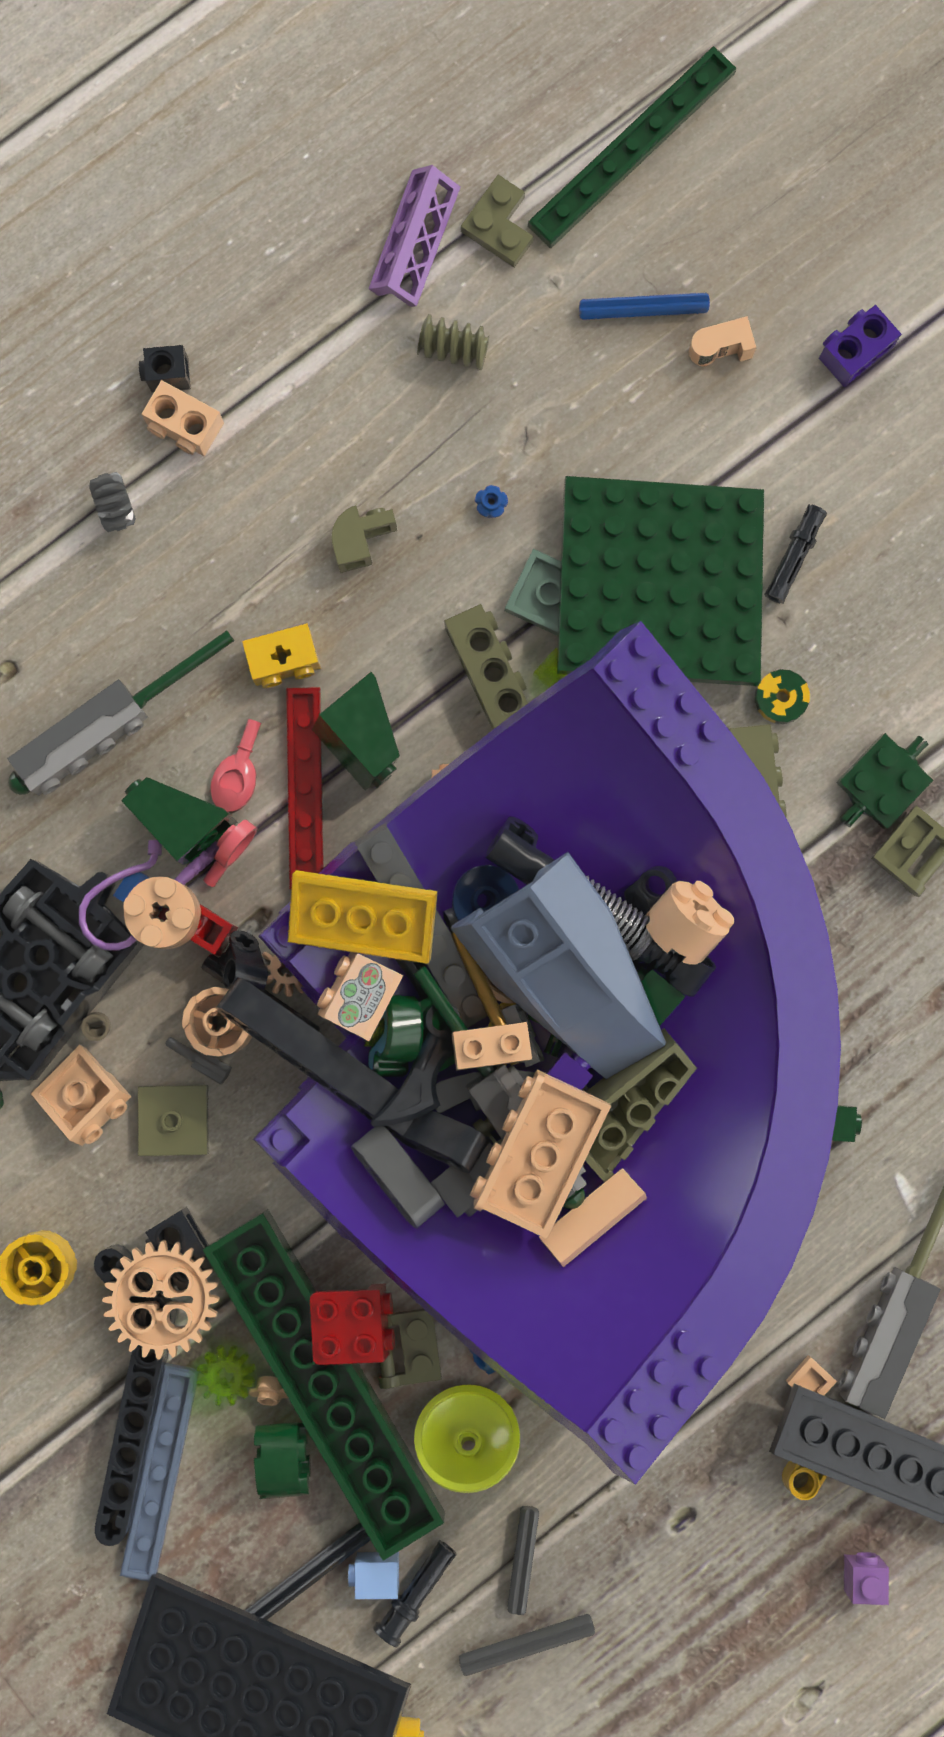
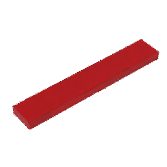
M320 687L286 688L290 890L292 888V874L296 870L319 874L324 869L322 741L312 731L321 713Z

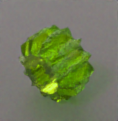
M219 1345L216 1348V1355L207 1352L204 1355L207 1364H199L197 1367V1371L205 1375L198 1379L197 1386H208L209 1388L203 1394V1397L208 1399L213 1393L216 1394L215 1405L217 1406L222 1404L225 1397L230 1406H234L237 1403V1395L240 1398L246 1399L249 1395L246 1387H253L256 1383V1379L248 1375L256 1370V1365H245L244 1362H246L250 1354L244 1352L240 1358L237 1357L238 1346L236 1345L231 1346L228 1354L224 1346ZM224 1368L227 1373L234 1374L230 1382L227 1381L226 1377L220 1378L219 1376Z

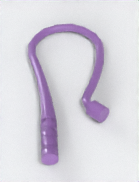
M158 840L148 841V855L151 856L147 862L132 866L106 878L84 896L79 907V924L82 934L93 945L103 950H120L130 947L137 941L133 936L119 943H105L97 939L88 929L86 909L91 899L109 885L154 866L158 856L162 855V845ZM214 841L174 880L185 885L194 876L199 874L198 872L202 871L206 865L213 861L219 849L217 847L218 842Z

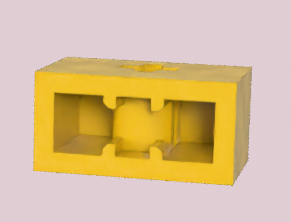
M308 623L242 641L252 680L256 686L262 685L263 688L275 687L282 684V679L295 676V679L308 678L315 674L314 670L321 669ZM285 652L287 655V663L280 664L278 661L279 653Z

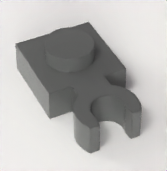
M517 1004L501 1010L507 1025L527 1022L532 1060L524 1061L526 1067L543 1061L544 1057L534 1038L536 1034L527 1013Z

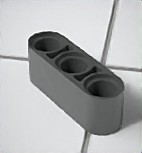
M384 1126L374 1127L351 1146L352 1151L403 1217L415 1229L420 1227L445 1205L435 1188Z

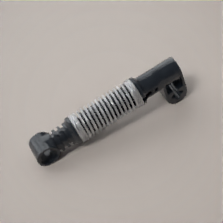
M511 816L508 817L488 846L485 856L486 859L526 885L533 882L540 869L554 861L549 855L536 848L538 834L522 820ZM594 879L591 880L590 883L612 911L631 959L636 963H651L652 968H658L661 974L666 973L667 980L677 990L685 995L694 997L716 969L715 963L707 956L696 965L686 964L682 962L685 956L677 953L675 950L671 949L666 953L653 940L646 928L650 917L643 916V912H638L637 908L632 909V904L627 906L626 901L621 903V897L616 899V894L611 895L610 890L605 892V886L600 888L599 883L594 885Z

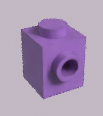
M858 1552L856 1555L844 1554V1591L853 1604L889 1605V1568L881 1557L875 1553Z

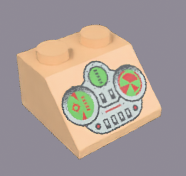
M350 952L348 957L344 955L338 962L334 971L337 978L331 989L327 987L321 994L317 1006L320 1008L317 1015L369 1041L403 975L363 955Z

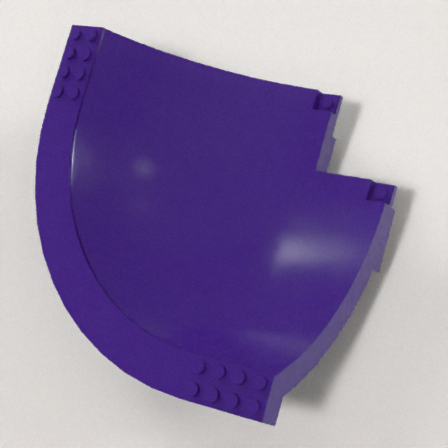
M641 621L621 629L590 660L559 680L472 745L367 833L384 823L386 824L425 890L438 891L436 910L445 925L443 911L452 908L453 890L459 878L469 869L476 866H497L485 858L488 846L510 816L522 820L538 834L537 849L554 860L568 852L585 876H589V881L594 879V885L599 883L600 888L605 886V892L610 890L611 895L616 894V899L621 897V903L626 901L624 891L635 883L644 872L654 866H663L673 872L677 882L684 881L694 884L696 881H701L708 885L713 891L712 897L716 902L732 914L734 924L730 927L729 933L708 954V957L715 963L716 969L694 997L686 995L660 1025V1029L665 1028L697 1069L669 1105L664 1104L654 1117L656 1121L648 1132L644 1130L632 1145L634 1149L626 1160L621 1159L612 1171L616 1174L623 1168L645 1192L647 1199L571 1262L562 1267L541 1242L540 1235L484 1209L481 1212H475L470 1217L464 1212L457 1218L444 1202L445 1205L415 1229L403 1217L351 1149L355 1142L374 1128L370 1123L371 1120L310 1077L298 1087L300 1091L253 1139L274 1161L272 1164L341 1237L350 1240L413 1300L498 1374L552 1418L584 1441L614 1474L635 1485L733 1364L764 1320L793 1267L814 1215L829 1161L838 1107L841 1057L838 988L829 935L812 876L793 830L764 777L739 742ZM355 842L348 844L319 873L377 882ZM512 876L519 890L527 886L526 884ZM651 876L649 879L650 889L656 894H663L666 889L665 882L658 876ZM480 894L477 899L480 907H483L487 902L484 894ZM289 902L279 912L280 915L258 937L303 985L301 987L303 992L317 1006L323 991L327 987L331 989L337 978L334 971L338 962L344 955L348 957L350 952L288 942ZM358 953L403 975L393 995L420 998L417 990L394 958ZM645 962L638 963L637 969L640 966L647 968L650 964ZM424 963V965L427 967V969L429 970V972L431 973V975H432L433 978L435 979V977H434V975L432 974L431 970L429 969L428 965H427L426 963ZM487 1016L467 1029L488 1027L490 1019ZM382 1017L369 1041L334 1024L346 1037L339 1047L368 1067L369 1050L384 1030ZM530 1020L536 1034L534 1038L542 1051L544 1060L526 1067L524 1062H519L513 1066L519 1071L536 1072L538 1069L547 1073L560 1056L564 1053L571 1056L574 1052L563 1043L558 1057L552 1056L551 1053L543 1052L551 1033L541 1024ZM415 1059L412 1062H408L409 1072ZM456 1063L438 1073L436 1083L479 1071L477 1068L456 1071ZM592 1067L588 1069V1072L593 1075L586 1084L589 1089L603 1078ZM409 1072L404 1077L382 1078L400 1089ZM470 1099L440 1113L474 1128L472 1125L480 1118L482 1120L487 1118L482 1110L475 1111ZM496 1130L491 1132L496 1141L501 1139ZM396 1139L430 1183L450 1167L441 1161L406 1146ZM585 1161L583 1167L586 1172L581 1176L587 1184L583 1187L586 1198L599 1188L604 1181ZM562 1207L556 1222L571 1210Z

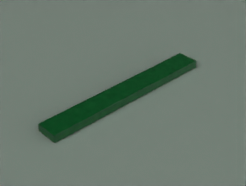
M713 46L528 221V227L551 249L734 76L737 68Z

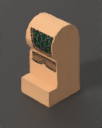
M748 316L698 330L693 335L689 348L691 360L696 365L708 366L716 358L736 353L738 354L739 361L752 359L756 350V344Z

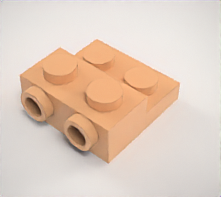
M81 1045L31 1093L69 1141L81 1146L98 1140L103 1133L101 1127L110 1118L116 1119L120 1117L127 1109L126 1102L131 1098V1095L111 1073L107 1072L92 1054Z

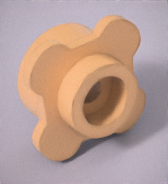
M273 1376L259 1377L256 1388L249 1389L248 1393L252 1397H258L257 1401L266 1406H275L281 1399L288 1398L278 1379Z

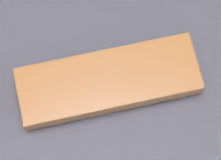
M622 1168L586 1197L578 1208L572 1209L558 1220L547 1239L539 1236V1238L561 1266L564 1267L647 1199V1196Z

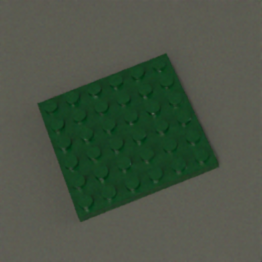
M565 476L557 674H570L597 654L621 629L641 621L690 682L759 686L761 683L764 489Z

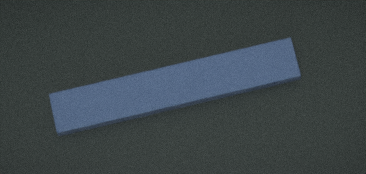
M170 1363L164 1365L120 1576L149 1582L151 1575L158 1572L198 1383L199 1369Z

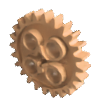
M166 1240L160 1242L157 1251H155L153 1244L148 1242L145 1246V1254L137 1247L132 1250L133 1261L125 1256L120 1259L121 1264L125 1268L124 1270L118 1268L111 1270L112 1275L117 1278V1281L105 1283V1287L113 1291V1294L102 1298V1302L112 1304V1308L104 1313V1317H115L116 1320L108 1329L112 1331L120 1328L122 1333L117 1342L120 1343L129 1338L131 1343L128 1351L132 1352L140 1345L142 1346V1357L144 1358L151 1349H155L157 1359L162 1358L164 1349H168L172 1358L176 1357L178 1345L188 1352L191 1349L190 1338L198 1343L203 1339L198 1331L199 1328L205 1331H210L212 1328L210 1323L205 1320L206 1317H216L218 1314L217 1311L209 1307L210 1304L217 1303L220 1300V1297L210 1295V1291L218 1286V1282L207 1281V1277L210 1276L213 1269L202 1271L200 1266L205 1258L201 1257L193 1261L191 1257L194 1249L190 1248L182 1254L180 1253L181 1245L179 1242L173 1246L172 1250H168ZM138 1272H147L151 1275L153 1285L150 1290L145 1291L138 1288L135 1281ZM182 1272L188 1277L189 1285L186 1290H176L172 1286L171 1276L173 1273ZM161 1290L164 1297L191 1296L193 1302L169 1301L163 1308H160V1304L157 1301L133 1303L130 1301V1297H155ZM144 1308L150 1312L152 1321L149 1326L144 1327L136 1323L134 1314L137 1309ZM176 1308L184 1310L188 1316L187 1324L181 1327L172 1324L170 1320L171 1310Z

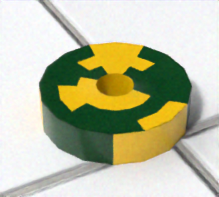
M779 669L770 672L761 680V683L755 690V704L758 712L766 720L775 724H787L795 721L806 711L810 702V691L807 682L799 674L791 670ZM778 692L786 693L788 700L786 702L779 701L777 699Z

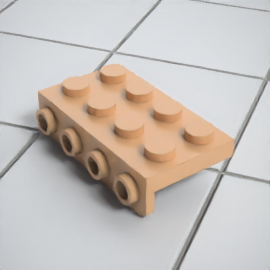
M537 1069L533 1078L529 1076L525 1078L518 1094L523 1099L517 1111L511 1109L502 1127V1130L507 1131L501 1145L495 1142L486 1160V1163L491 1166L485 1178L480 1175L478 1176L470 1196L475 1198L473 1201L474 1209L480 1212L484 1209L547 1239L611 1105Z

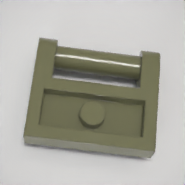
M916 805L871 859L898 880L911 894L920 897L926 889L924 885L944 862V827ZM936 838L940 842V846L913 877L907 870L930 842Z
M425 1309L388 1314V1328L395 1325L400 1326L405 1372L395 1373L393 1352L390 1350V1355L386 1360L380 1362L381 1376L378 1377L380 1389L442 1380L434 1317Z

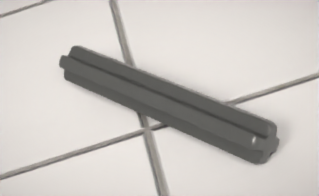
M584 1614L466 1652L459 1656L461 1671L464 1676H469L590 1637L595 1634V1627L590 1614Z

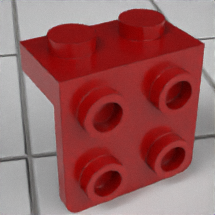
M386 1283L372 1284L367 1289L318 1291L311 1295L313 1361L316 1364L384 1362L390 1355V1350H394V1329L388 1328V1314L393 1312L392 1293H386Z

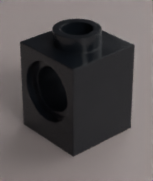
M183 345L143 348L144 361H139V373L141 381H146L151 393L155 392L161 380L179 390L191 389L189 359ZM165 364L171 365L167 373H156L160 366Z

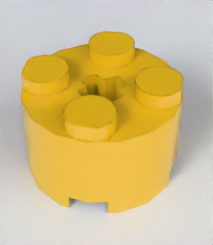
M41 1230L26 1234L10 1243L0 1256V1287L4 1294L16 1304L44 1305L63 1293L73 1281L77 1270L75 1253L68 1241L57 1233ZM36 1262H39L42 1266V1272L38 1274L34 1273L32 1269Z

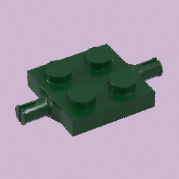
M884 733L841 776L836 783L848 794L853 803L843 816L840 817V820L845 822L846 826L851 827L864 814L873 818L883 829H888L933 782V779L919 766L915 759L929 745L927 741H923L924 738L917 736L904 749Z

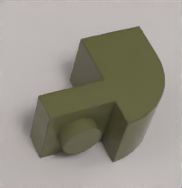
M355 505L345 510L337 518L332 529L331 538L340 573L372 565L366 539L397 531L393 509L385 511V508H376L368 511L365 517L360 518L357 506Z

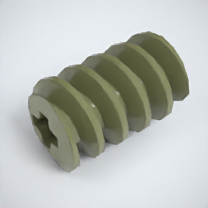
M428 314L421 328L417 355L424 347L425 358H431L437 350L438 361H444L448 353H450L451 364H457L461 356H463L465 367H469L473 360L476 359L477 369L482 370L487 354L489 336L485 337L483 326H480L477 332L472 334L470 323H467L464 329L459 331L457 320L453 321L450 328H446L444 317H441L435 326L432 322V315Z

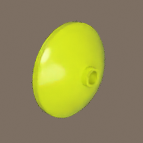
M477 1385L451 1387L437 1394L422 1410L415 1427V1451L425 1473L441 1487L459 1493H474L486 1490L501 1481L509 1473L516 1461L520 1448L518 1421L510 1405L494 1391ZM472 1441L475 1443V1446L472 1450H465L462 1448L464 1442Z

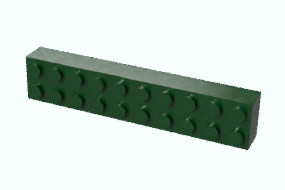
M269 1209L203 1249L204 1254L383 1561L444 1524L445 1511L359 1363L318 1365L313 1361L310 1297L316 1290Z

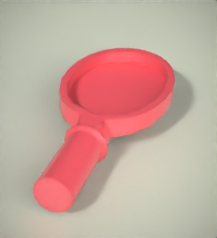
M248 719L241 742L237 746V753L224 759L212 777V801L216 806L225 809L227 812H236L243 808L249 802L255 790L256 770L249 756L253 752L252 748L261 723L252 719Z

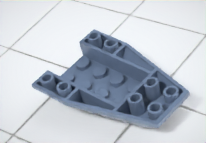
M568 852L540 869L533 882L486 912L479 908L452 925L451 930L493 985L569 1049L583 1058L604 1078L607 1079L665 1046L666 1041L612 911Z

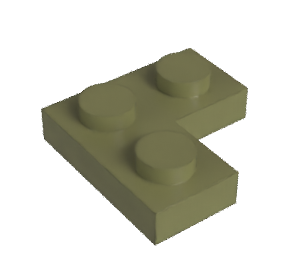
M498 174L461 225V232L514 268L533 243V236L509 220L524 200L525 192Z

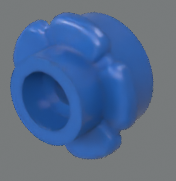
M494 485L487 486L485 490H479L475 497V503L478 505L477 511L480 515L488 518L501 516L504 513V507L508 504L507 495ZM493 499L495 502L494 504H489L488 500Z

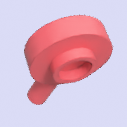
M247 819L237 826H230L217 843L219 849L214 857L216 861L203 879L207 885L215 887L226 869L239 858L254 838L258 828Z

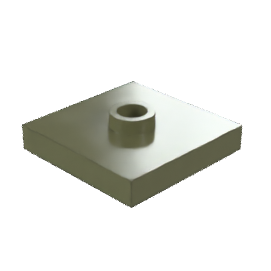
M208 1085L138 1087V1156L209 1154Z

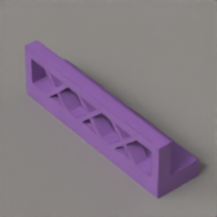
M433 165L412 170L369 286V290L376 295L393 294L410 307H415L418 304L460 190L458 184ZM438 183L448 190L444 202L439 205L435 193ZM431 212L435 226L433 232L427 234L424 219L426 214ZM421 242L424 256L422 262L416 264L413 249L416 243ZM408 272L413 283L410 294L400 287L404 274Z

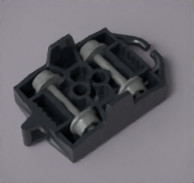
M30 859L1 892L0 929L3 935L0 937V1081L37 1080L79 1028L86 1016L91 1013L143 948L144 944L137 940L130 947L124 949L103 950L93 945L82 934L79 924V907L82 900L92 888L111 875L98 872L79 886L41 862ZM115 883L109 885L93 897L86 909V923L89 931L97 939L105 943L123 942L132 936L128 928L105 905ZM45 946L49 951V959L45 964L40 965L36 961V952L39 948ZM22 973L27 978V986L22 992H18L14 987V980L16 976ZM75 988L84 990L73 1002L67 999ZM19 1045L17 1050L13 1054H11L14 1051V1049Z

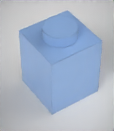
M357 1552L355 1564H349L348 1585L349 1587H355V1599H398L399 1552L384 1561L378 1552Z

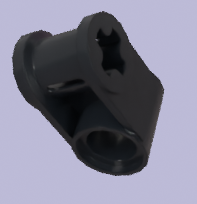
M233 931L229 937V946L226 952L222 953L218 958L224 987L230 989L235 980L241 978L263 992L267 984L268 969L266 964H264L259 942L248 932Z

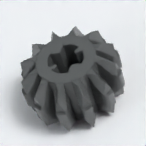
M117 472L105 473L90 480L89 489L103 528L107 532L127 529L126 527L134 525L136 518L122 476Z

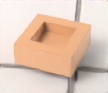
M809 1355L785 1380L791 1387L795 1383L824 1396L837 1382Z

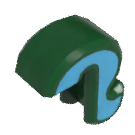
M393 995L382 1015V1021L384 1022L383 1033L371 1047L368 1055V1067L382 1077H404L409 1072L408 1062H412L418 1057L423 1039L422 1008L415 996Z

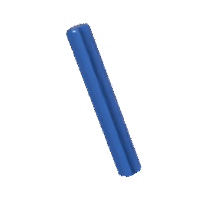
M708 293L582 299L579 302L580 319L587 320L707 313L710 307V298Z

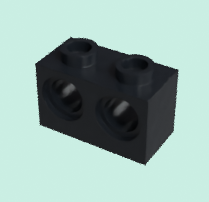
M187 1207L145 1232L148 1236L145 1242H151L155 1251H157L160 1242L165 1240V1229L167 1227L175 1228L180 1234V1253L184 1254L190 1248H193L192 1259L196 1261L201 1257L205 1258L200 1266L202 1271L213 1269L203 1252V1249L209 1244ZM166 1241L168 1250H172L174 1245ZM175 1272L171 1276V1284L174 1288L177 1286L180 1291L188 1288L189 1280L184 1273Z

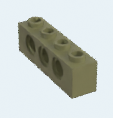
M479 604L444 620V626L493 730L528 704L522 692L527 688L520 672L513 673L508 661L513 658L506 642L502 641L499 643L494 631L498 629V625L492 612L488 611L485 613L482 605ZM476 638H484L488 641L489 647L485 651L478 652L472 649L470 644ZM495 667L503 672V678L498 682L487 680L484 674L489 668ZM509 697L517 702L518 707L515 711L507 713L500 709L499 702L503 698Z

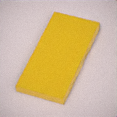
M296 870L292 874L288 942L429 964L432 953L438 891Z

